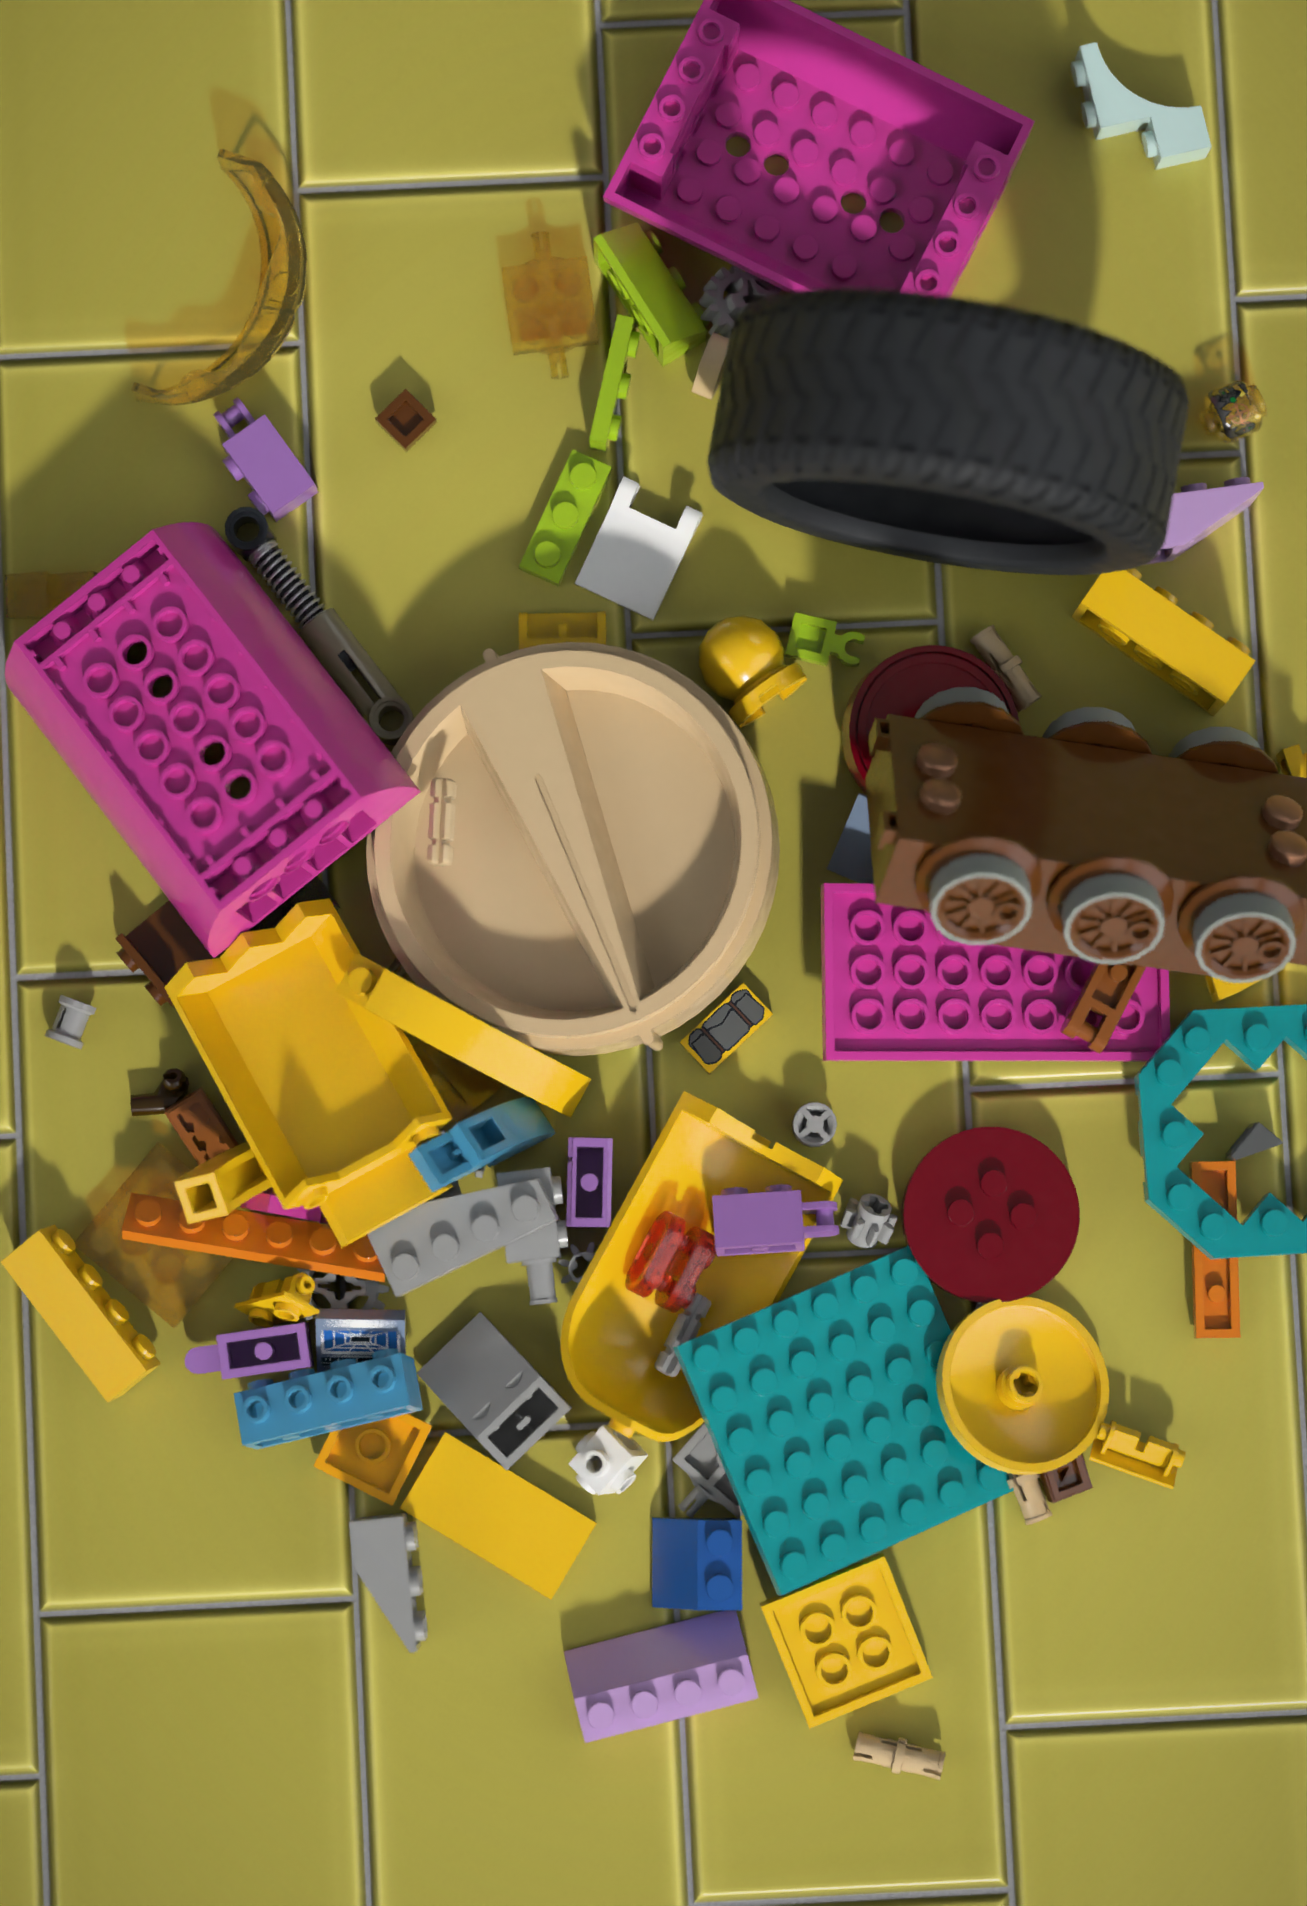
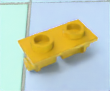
M302 1272L285 1277L284 1281L277 1279L258 1283L253 1287L249 1300L234 1305L235 1309L249 1316L248 1320L251 1323L265 1328L288 1321L295 1322L300 1318L317 1315L320 1311L309 1304L315 1289V1282L312 1277Z
M1112 1420L1110 1424L1102 1422L1099 1433L1092 1443L1089 1460L1170 1489L1174 1488L1177 1469L1181 1468L1186 1455V1451L1179 1449V1444H1172L1153 1436H1149L1147 1442L1143 1443L1139 1441L1141 1432L1116 1424Z

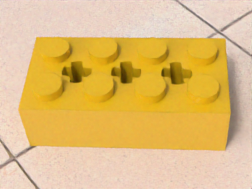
M1135 568L1100 574L1077 607L1072 618L1214 716L1227 703L1256 660L1249 656L1250 649L1233 637H1228L1225 640L1212 630L1214 624L1197 612H1192L1190 615L1176 605L1178 603L1177 598L1167 590L1158 586L1154 590L1140 580L1142 575Z

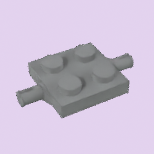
M704 1422L672 1459L689 1475L695 1486L678 1507L684 1512L693 1500L696 1499L697 1501L686 1512L687 1516L693 1518L702 1505L710 1499L722 1504L739 1519L743 1512Z

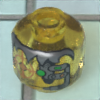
M1242 380L1232 381L1206 393L1204 397L1205 410L1199 412V418L1208 436L1215 434L1223 443H1232L1259 431L1262 427V418L1267 416V408L1258 388L1254 384L1249 386Z

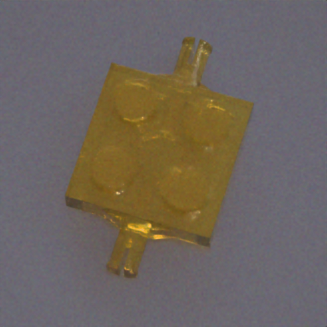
M541 231L543 248L540 246L539 232L531 234L535 259L523 265L501 267L513 356L530 353L548 354L551 379H559L557 362L560 363L561 378L563 379L569 377L565 352L575 347L599 344L587 256L568 259L552 256L550 234L547 231Z

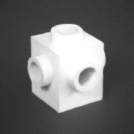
M602 1425L596 1433L592 1431L580 1440L575 1447L578 1453L568 1464L576 1471L578 1483L591 1494L604 1495L615 1492L620 1494L636 1479L634 1471L647 1458L648 1454L633 1438L630 1439L607 1425Z

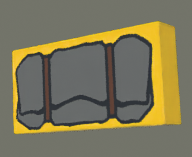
M742 983L679 1043L710 1075L759 1029L773 1013Z

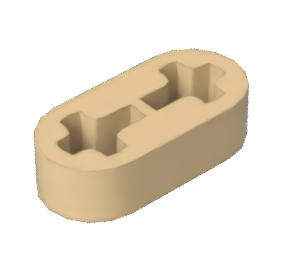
M714 332L712 333L701 358L691 392L710 400L713 399L723 376L729 338Z

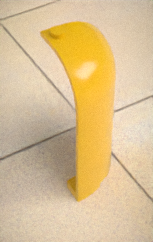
M685 1091L682 1093L573 1293L564 1315L561 1330L562 1361L574 1390L587 1404L611 1418L607 1425L608 1427L630 1439L636 1431L655 1441H673L694 1431L704 1422L682 1368H680L675 1377H670L659 1372L654 1365L660 1352L665 1351L667 1348L664 1346V1343L678 1315L683 1314L685 1311L682 1306L687 1296L694 1292L705 1296L711 1301L706 1317L701 1318L699 1321L702 1325L696 1337L777 1303L812 1238H804L805 1251L717 1257L712 1196L721 1195V1190L726 1188L743 1187L748 1189V1193L765 1192L767 1186L786 1184L791 1185L792 1190H801L802 1202L833 1201L843 1182V1179L825 1167L775 1142L772 1149L768 1148L771 1141L755 1133L754 1129L738 1121L718 1107ZM803 1214V1226H817L816 1214Z

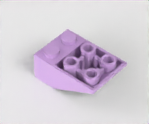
M1240 477L1224 481V487L1207 489L1206 483H1195L1181 487V493H1174L1165 543L1157 556L1147 564L1176 559L1249 507L1264 489L1263 482L1251 483L1249 477Z

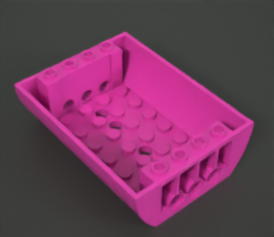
M703 0L603 195V200L788 293L824 288H868L951 296L1011 178L1035 121L790 0ZM733 137H742L748 141L750 150L744 156H732L726 150L725 145L727 141ZM775 155L783 157L788 163V170L780 176L769 174L764 168V162L767 158ZM850 193L860 195L865 201V208L857 214L846 212L841 206V200L845 195ZM888 212L896 213L903 219L904 226L896 233L886 232L882 229L879 222L881 216Z
M182 522L152 529L15 640L6 661L5 681L10 691L214 958L228 948L242 932L249 931L421 792L217 530L204 523ZM136 643L146 644V658L139 664H129L127 660L128 650ZM164 676L171 677L173 688L170 694L163 698L154 697L153 685L156 680ZM214 743L223 744L225 748L223 760L216 765H206L204 761L206 749ZM239 777L249 778L251 781L249 794L242 799H233L230 794V787L234 780Z

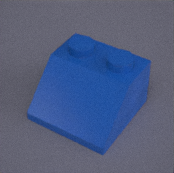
M652 1518V1607L685 1610H742V1519Z

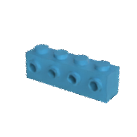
M396 1348L384 1349L372 1353V1360L357 1363L356 1359H343L330 1363L331 1370L315 1373V1369H302L289 1373V1380L274 1383L273 1379H261L248 1383V1390L234 1393L242 1445L259 1450L423 1410L414 1358L398 1353Z

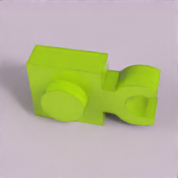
M795 612L784 657L827 667L829 655L837 656L842 664L855 667L859 665L860 658L848 655L845 651V646L850 642L863 644L865 636L855 631L847 632L842 636L836 635V621Z

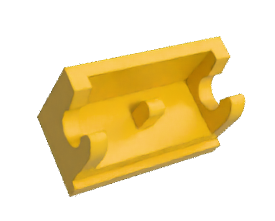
M606 611L597 613H519V650L542 644L563 642L606 645Z

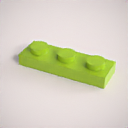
M617 314L589 437L590 449L606 452L608 441H617L622 416L616 415L615 410L618 398L626 400L631 381V374L624 373L627 357L636 358L641 336L640 332L634 331V317Z
M572 449L520 562V570L559 587L610 476L611 466Z

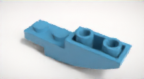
M523 1097L497 1105L457 1123L450 1131L416 1147L409 1154V1157L431 1191L434 1192L486 1165L490 1168L552 1137L556 1132L536 1101L530 1097Z

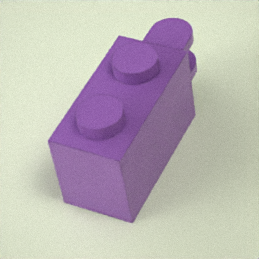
M237 397L232 400L234 405L223 413L217 411L213 414L216 421L229 437V440L222 444L228 455L222 462L236 481L243 477L253 490L247 496L255 508L263 515L269 512L277 522L317 494L318 490L314 481L267 416L264 414L255 421L245 405ZM245 419L249 425L235 434L232 427Z
M778 1184L767 1186L765 1192L748 1193L747 1188L733 1187L721 1190V1195L712 1196L717 1257L805 1251L804 1238L830 1237L839 1234V1226L834 1225L833 1214L834 1211L838 1210L837 1202H802L801 1190H792L791 1185ZM803 1214H816L817 1226H803Z
M308 1322L216 1335L217 1344L192 1348L185 1356V1365L190 1372L202 1374L221 1371L222 1380L314 1366Z

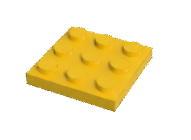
M883 1552L828 1574L782 1596L777 1595L759 1603L809 1728L933 1678Z

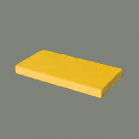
M447 1432L442 1436L400 1507L404 1512L552 1600L597 1524L594 1520L511 1470H506L501 1464Z

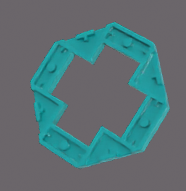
M1307 1004L1193 1010L1186 1015L1134 1077L1135 1096H1138L1140 1117L1138 1121L1140 1155L1143 1157L1145 1182H1143L1144 1201L1210 1260L1307 1253V1213L1300 1219L1273 1194L1267 1193L1242 1223L1238 1222L1177 1167L1204 1133L1171 1104L1223 1043L1254 1071L1264 1064L1283 1040L1307 1060Z

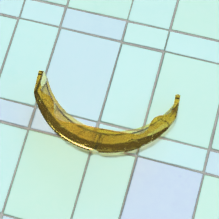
M220 149L217 156L221 169L231 178L245 198L253 215L260 241V283L253 309L245 326L236 340L219 359L205 370L190 371L183 376L178 385L158 390L134 382L131 392L136 401L176 406L204 401L226 393L261 370L280 349L293 328L295 313L302 304L306 287V246L299 218L292 203L273 174L261 162L225 149Z

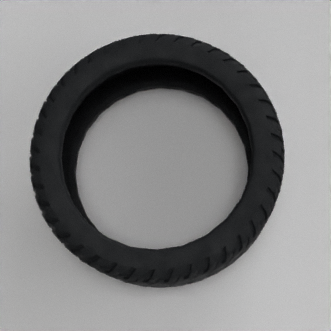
M868 288L802 290L756 300L742 310L733 324L729 337L707 464L713 487L730 501L764 519L830 541L910 559L983 570L1045 575L1103 574L1145 565L1157 556L1165 543L1189 400L1182 378L1176 374L1174 369L1164 364L1161 360L1120 339L1051 316L978 300L913 291Z

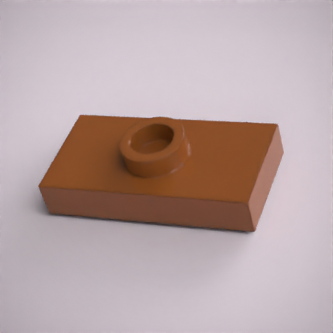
M202 1087L164 1110L165 1115L198 1165L240 1145Z

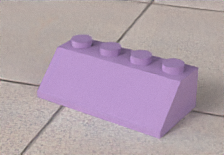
M721 1610L564 1651L585 1743L759 1698L736 1610Z

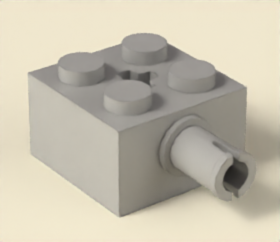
M550 1167L497 1173L498 1187L540 1179L555 1212V1205L564 1204L561 1177H552ZM565 1220L555 1221L505 1246L508 1264L521 1263L522 1266H526L530 1305L558 1302L555 1293L553 1263L557 1262L556 1258H561V1248H569Z

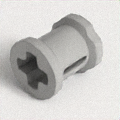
M60 995L58 1002L61 1006L53 1027L46 1030L44 1036L82 1050L84 1043L81 1041V1037L89 1016L95 1014L96 1008Z

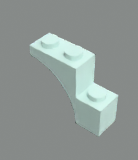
M1097 42L1079 47L1075 58L1076 61L1071 62V71L1075 86L1083 88L1086 102L1081 103L1082 117L1085 127L1093 128L1095 140L1146 129V132L1141 134L1143 150L1147 158L1153 157L1156 170L1206 158L1211 148V143L1201 105L1169 107L1147 101L1128 90L1116 79L1105 64Z

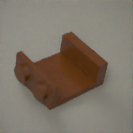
M170 900L127 936L121 933L115 938L122 946L117 955L133 973L139 968L150 980L144 987L160 1006L168 1001L175 1008L164 987L186 962L214 958ZM227 948L215 958H219L227 950Z

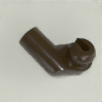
M178 1068L168 1069L162 1075L164 1079L154 1093L131 1095L132 1116L165 1114V1109L183 1099L188 1093L189 1080L185 1073Z

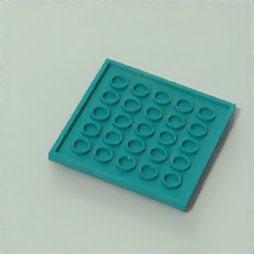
M909 1246L673 1347L778 1596L789 1593L1014 1491L1013 1488L1009 1489L1007 1480L1010 1478L1007 1472L992 1468L976 1459L958 1442L946 1424L938 1401L936 1375L939 1357L951 1330L928 1276L916 1262Z

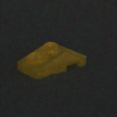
M423 1040L413 1045L416 1054L452 1116V1119L441 1129L445 1133L506 1086Z

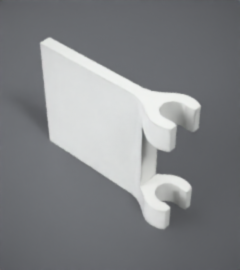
M623 476L575 584L654 620L703 515L702 512L686 506L677 528L674 529L633 510L630 507L640 489V485Z

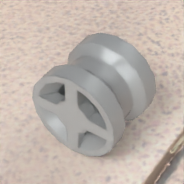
M818 1102L802 1106L794 1115L792 1121V1131L795 1138L804 1146L811 1148L820 1147L828 1143L835 1135L837 1128L836 1116L833 1111L825 1104Z

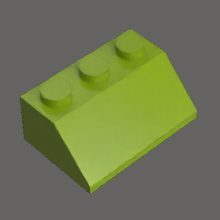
M636 222L601 233L593 238L595 263L629 316L634 317V324L662 367L706 341L707 329L705 326L709 324V321L701 319V315L704 313L701 306L697 302L690 304L682 290L686 288V285L674 266L667 269L659 254L663 253V249L651 230L644 233L639 223Z

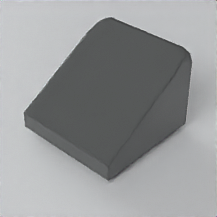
M1260 1122L1249 1124L1226 1152L1225 1158L1228 1161H1235L1281 1145L1283 1142Z

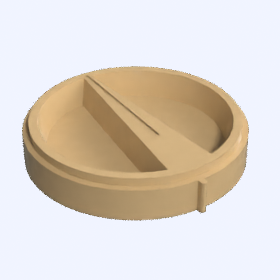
M584 642L542 644L516 650L502 656L488 648L483 652L486 663L468 671L436 695L408 725L391 752L421 792L367 835V876L372 902L380 927L391 950L407 974L419 987L544 1054L566 1056L597 1055L629 1049L643 1043L653 1050L659 1051L663 1048L662 1035L680 1027L699 1014L732 982L750 957L765 928L774 900L780 857L778 819L765 773L752 747L719 704L691 679L656 659L621 647ZM436 778L452 779L457 784L456 799L452 800V804L456 806L454 841H450V846L453 847V862L447 866H435L427 861L428 845L432 844V840L428 839L430 803H434L433 797H430L431 781Z

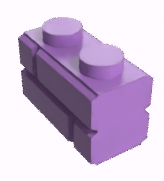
M568 1137L566 1227L609 1228L611 1226L613 1138Z

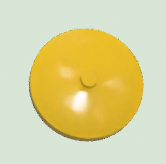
M1023 1297L1010 1302H1002L998 1299L987 1303L968 1314L956 1325L948 1336L939 1357L936 1386L939 1405L946 1424L958 1442L971 1455L997 1470L1018 1475H1033L1059 1468L1076 1459L1092 1444L1106 1417L1109 1403V1379L1100 1349L1091 1334L1075 1317L1050 1302L1037 1298Z

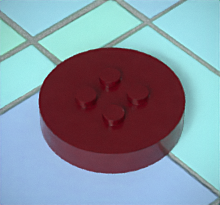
M925 645L909 648L892 655L878 663L860 680L853 690L844 712L842 745L850 773L866 796L865 778L873 756H870L869 735L875 718L886 719L888 714L915 718L922 704L935 694L955 687H975L993 693L1005 703L1009 714L1019 721L1016 706L1009 690L991 667L963 650L941 645Z
M979 1127L950 1136L933 1147L920 1160L905 1188L901 1208V1223L906 1245L909 1246L913 1257L928 1276V1279L940 1289L955 1297L971 1302L990 1303L998 1299L1002 1302H1010L1038 1291L1048 1284L1064 1267L1073 1251L1078 1236L1080 1207L1076 1188L1068 1170L1050 1148L1034 1137L1017 1130L1004 1127Z

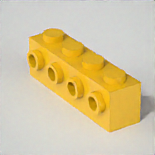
M54 1224L34 1233L4 1258L1 1264L108 1403L124 1395L161 1363L155 1356L156 1349L152 1342L145 1335L138 1334L128 1321L129 1314L126 1308L118 1300L112 1299L102 1287L103 1281L97 1270L90 1264H85L76 1253V1245L71 1236L63 1229H58Z

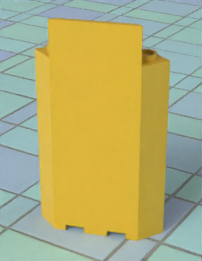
M330 898L296 903L275 928L242 932L219 958L186 962L164 988L284 1210L303 1206L305 1209H312L319 1206L341 1248L453 1187L452 1183L432 1192L409 1157V1154L416 1147L440 1136L439 1131L452 1119V1116L404 1030L335 992L355 954H360Z

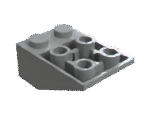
M481 1312L417 1372L419 1377L506 1470L572 1408Z
M406 1512L354 1518L349 1522L353 1567L410 1653L417 1652L421 1646V1641L426 1640V1637H428L426 1611H417L416 1596L421 1595L423 1592L421 1566H413L411 1551L419 1548L416 1521L408 1522Z

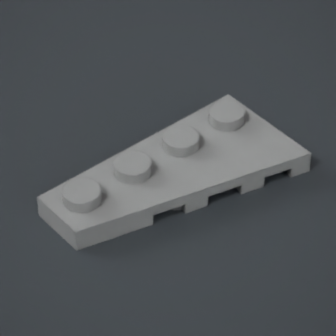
M534 1179L425 1202L367 1235L395 1296L400 1297L559 1220L541 1180Z

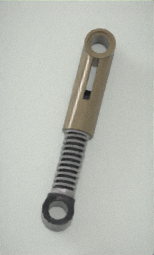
M240 507L234 510L227 517L225 523V535L232 549L241 555L245 561H250L254 568H258L257 573L262 574L263 580H267V586H272L271 591L277 592L276 598H281V604H286L285 610H289L290 616L295 617V622L300 623L299 628L301 630L299 636L380 740L388 745H396L408 725L414 719L409 705L401 698L334 608L323 610L325 604H319L320 598L313 597L315 592L309 591L311 586H305L306 580L300 579L301 573H295L297 567L291 568L292 561L287 562V555H281L283 549L278 547V543H276L277 537L269 528L264 515L251 507ZM245 523H254L259 526L258 536L249 542L239 540L237 538L238 529ZM357 669L380 699L375 704L351 674L353 670ZM388 711H397L404 716L402 726L395 731H387L380 726L381 717Z

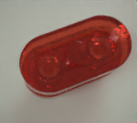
M664 1211L652 1224L626 1276L625 1287L642 1298L648 1297L656 1289L655 1304L671 1313H675L681 1308H687L693 1301L696 1294L695 1284L703 1269H707L716 1256L715 1238L713 1234L698 1226L692 1227L684 1234L685 1220L670 1211Z

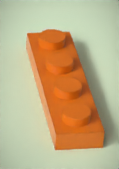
M1236 1161L1189 1162L1190 1179L1237 1220ZM1191 1243L1194 1338H1241L1238 1258L1210 1260Z

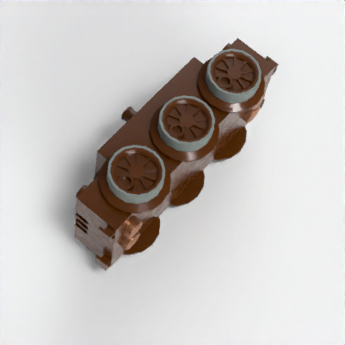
M955 687L935 694L922 704L915 718L888 714L886 719L875 718L869 735L870 756H873L865 778L875 903L925 910L931 915L937 930L949 939L967 945L991 944L1081 957L1099 964L1123 963L1212 976L1230 983H1250L1268 978L1283 969L1287 963L1307 965V778L1279 774L1274 760L1260 749L1259 743L1247 732L1232 727L1205 728L1192 732L1180 740L1169 754V757L1152 754L1148 742L1135 731L1132 722L1121 713L1104 707H1083L1066 712L1051 722L1042 737L1024 734L1019 721L1009 714L1005 703L991 692L975 687Z

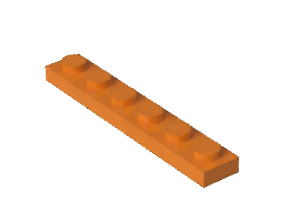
M131 1193L122 1226V1239L385 1282L386 1274L367 1234L341 1248L329 1225L235 1209L228 1215L188 1224L180 1200Z

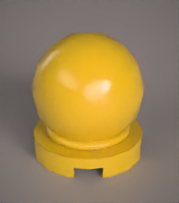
M745 615L727 617L707 631L699 646V666L705 683L719 697L734 701V706L729 710L728 715L737 723L739 728L747 726L765 715L766 713L761 706L776 695H779L782 701H784L807 681V676L799 663H793L789 666L784 665V647L777 633L760 619Z

